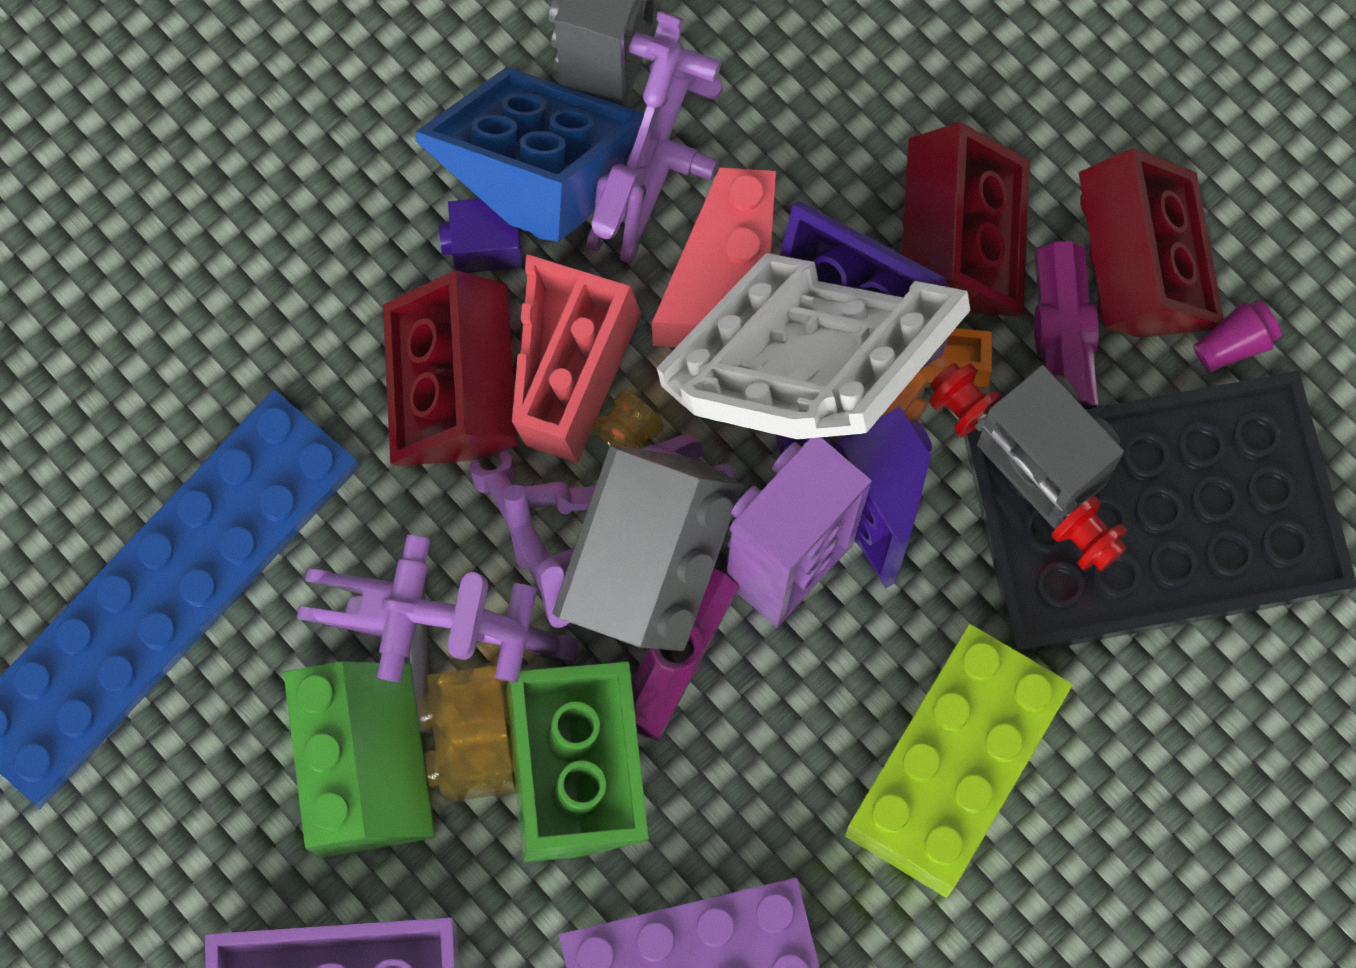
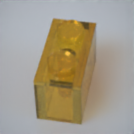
M497 666L427 675L429 693L419 694L423 729L433 728L436 751L425 752L429 786H440L445 802L516 793L502 680L494 678Z

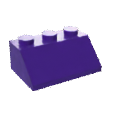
M797 201L792 205L780 256L815 262L818 281L903 298L910 291L909 287L915 281L948 287L943 276L803 202ZM948 338L922 368L943 355Z
M900 406L881 416L867 433L846 435L837 440L836 450L872 480L855 540L885 589L896 583L912 533L931 459L929 452L932 451L930 438L921 423L916 419L909 422Z

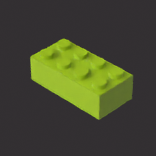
M969 623L851 820L845 837L945 898H948L1073 684Z

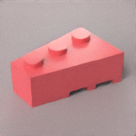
M719 168L652 321V346L677 347L765 253L771 254L776 171Z
M526 254L525 271L527 273L525 303H522L521 311L523 332L521 354H518L512 423L526 447L578 463L642 313L631 286Z

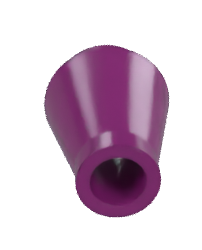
M1257 299L1250 304L1243 301L1209 334L1195 343L1193 349L1203 367L1211 374L1221 367L1272 350L1273 342L1282 337V331L1274 315L1263 301Z

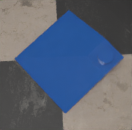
M506 67L416 131V142L509 225L531 232L539 239L553 240L559 243L587 220L595 206L599 178L610 174L614 165L625 161L635 144L644 113Z

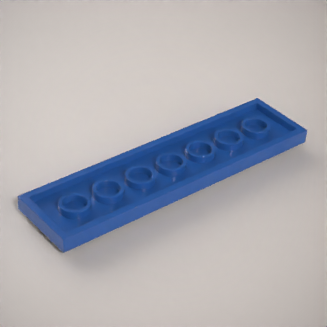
M273 389L0 676V774L35 806L41 809L360 467L358 460Z

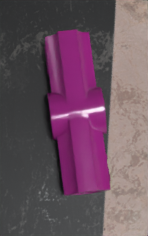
M1073 241L1052 242L1047 246L1038 247L1035 253L1038 304L1035 308L1034 316L1036 352L1038 355L1043 356V365L1053 376L1061 375L1072 384L1079 395V404L1084 409L1095 408L1098 406L1094 354L1098 346V315L1096 305L1089 303L1085 246L1074 244Z
M715 568L713 569L687 644L693 650L691 657L682 663H672L662 656L661 649L649 648L631 684L637 734L642 737L659 742L691 679L700 671L703 656L739 589V584L729 578L727 574Z

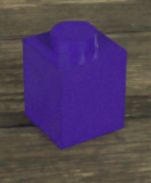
M480 198L448 201L449 221L439 222L442 256L452 255L455 270L473 273L522 268L519 228L509 225Z

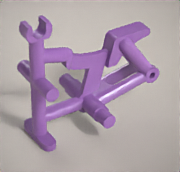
M660 11L657 15L658 26L654 37L636 31L630 43L629 53L652 60L649 68V78L643 93V99L647 106L635 144L625 161L614 165L610 174L603 175L598 180L592 228L586 243V248L598 252L604 239H611L615 236L626 213L620 260L632 264L636 257L641 236L669 170L671 169L687 176L693 174L712 181L719 164V160L698 153L697 149L669 140L686 92L707 99H716L721 95L723 87L721 81L717 78L721 61L683 48L679 40L683 29V18Z
M689 434L641 449L700 458L703 454L700 441L695 436ZM505 450L499 452L501 466L495 470H484L480 467V463L477 460L471 461L470 471L474 487L481 493L491 492L510 530L517 565L520 568L530 570L542 594L545 613L551 626L555 628L566 626L569 622L559 619L552 612L574 548L549 556L532 524L529 509L557 505L560 513L565 515L570 514L571 511L588 510L596 486L569 488L564 482L558 481L524 487L513 485L516 479L513 459ZM729 465L713 466L736 480L735 471Z
M407 534L402 559H398L394 581L337 574L307 568L305 581L362 594L363 596H355L349 599L346 613L299 606L297 618L382 637L379 652L382 654L377 673L378 679L401 683L405 659L409 658L416 623L451 629L447 649L449 654L457 659L466 660L474 654L477 640L501 645L494 678L518 683L524 650L532 651V655L543 658L553 657L568 662H575L579 639L550 633L530 626L537 591L536 587L519 583L513 584L507 617L484 609L488 582L483 575L475 572H469L462 578L456 605L421 599L428 569L426 559L431 539Z

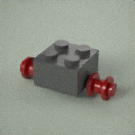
M956 363L946 367L929 385L934 393L928 403L934 410L949 407L958 417L954 431L959 437L966 436L974 429H977L979 432L982 431L977 446L1055 529L1051 536L1057 542L1071 539L1082 551L1077 564L1083 571L1092 565H1095L1100 571L1107 568L1127 549L1121 539L1128 532L1122 524L1108 527L1097 516L1101 501L1094 496L1106 486L1124 453V450L1119 446L1120 439L1115 430L1102 418L1097 417L1094 419L1079 404V395L1072 384L1061 375L1053 376L1044 365L1039 367L1005 397H1002L998 391L984 394L973 383L978 370L972 363L962 368H959Z

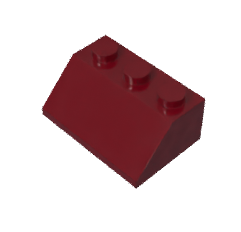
M958 122L908 138L902 255L943 276L948 287L966 290L970 304L969 313L1003 316L1022 315L1024 312L1030 160L966 124Z
M1131 148L1078 172L1082 191L1080 205L1086 216L1091 243L1089 257L1095 268L1100 296L1098 298V310L1104 320L1105 328L1137 338L1213 330L1224 317L1197 172L1135 148Z
M454 270L383 304L390 464L405 466L474 461L516 446V428L512 423L514 385L507 284Z

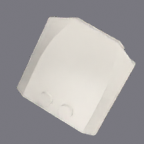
M765 253L657 367L661 386L695 416L785 437L806 439L867 433L970 312L968 292L966 290L915 281L909 287L910 291L903 298L818 281L815 262Z

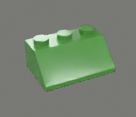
M341 661L283 671L305 848L318 858L436 838L411 664H404L401 683L378 679L377 673L380 663Z
M629 662L520 671L518 683L507 682L506 693L523 862L584 857L648 841Z

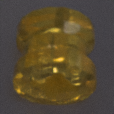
M621 391L614 399V409L607 416H599L593 422L592 429L608 448L610 445L642 449V445L648 438H655L664 430V424L657 414L642 400L632 393Z

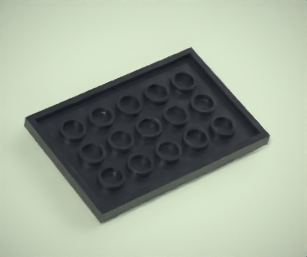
M1299 371L1085 409L1094 419L1097 417L1102 418L1115 430L1120 439L1119 446L1124 450L1106 486L1094 495L1101 501L1097 516L1108 527L1122 524L1128 530L1121 539L1127 549L1103 571H1100L1095 565L1083 571L1077 564L1082 551L1071 539L1057 542L1051 536L1055 529L977 446L982 431L979 432L977 429H974L964 436L1012 647L1021 654L1353 593L1356 590L1354 569Z

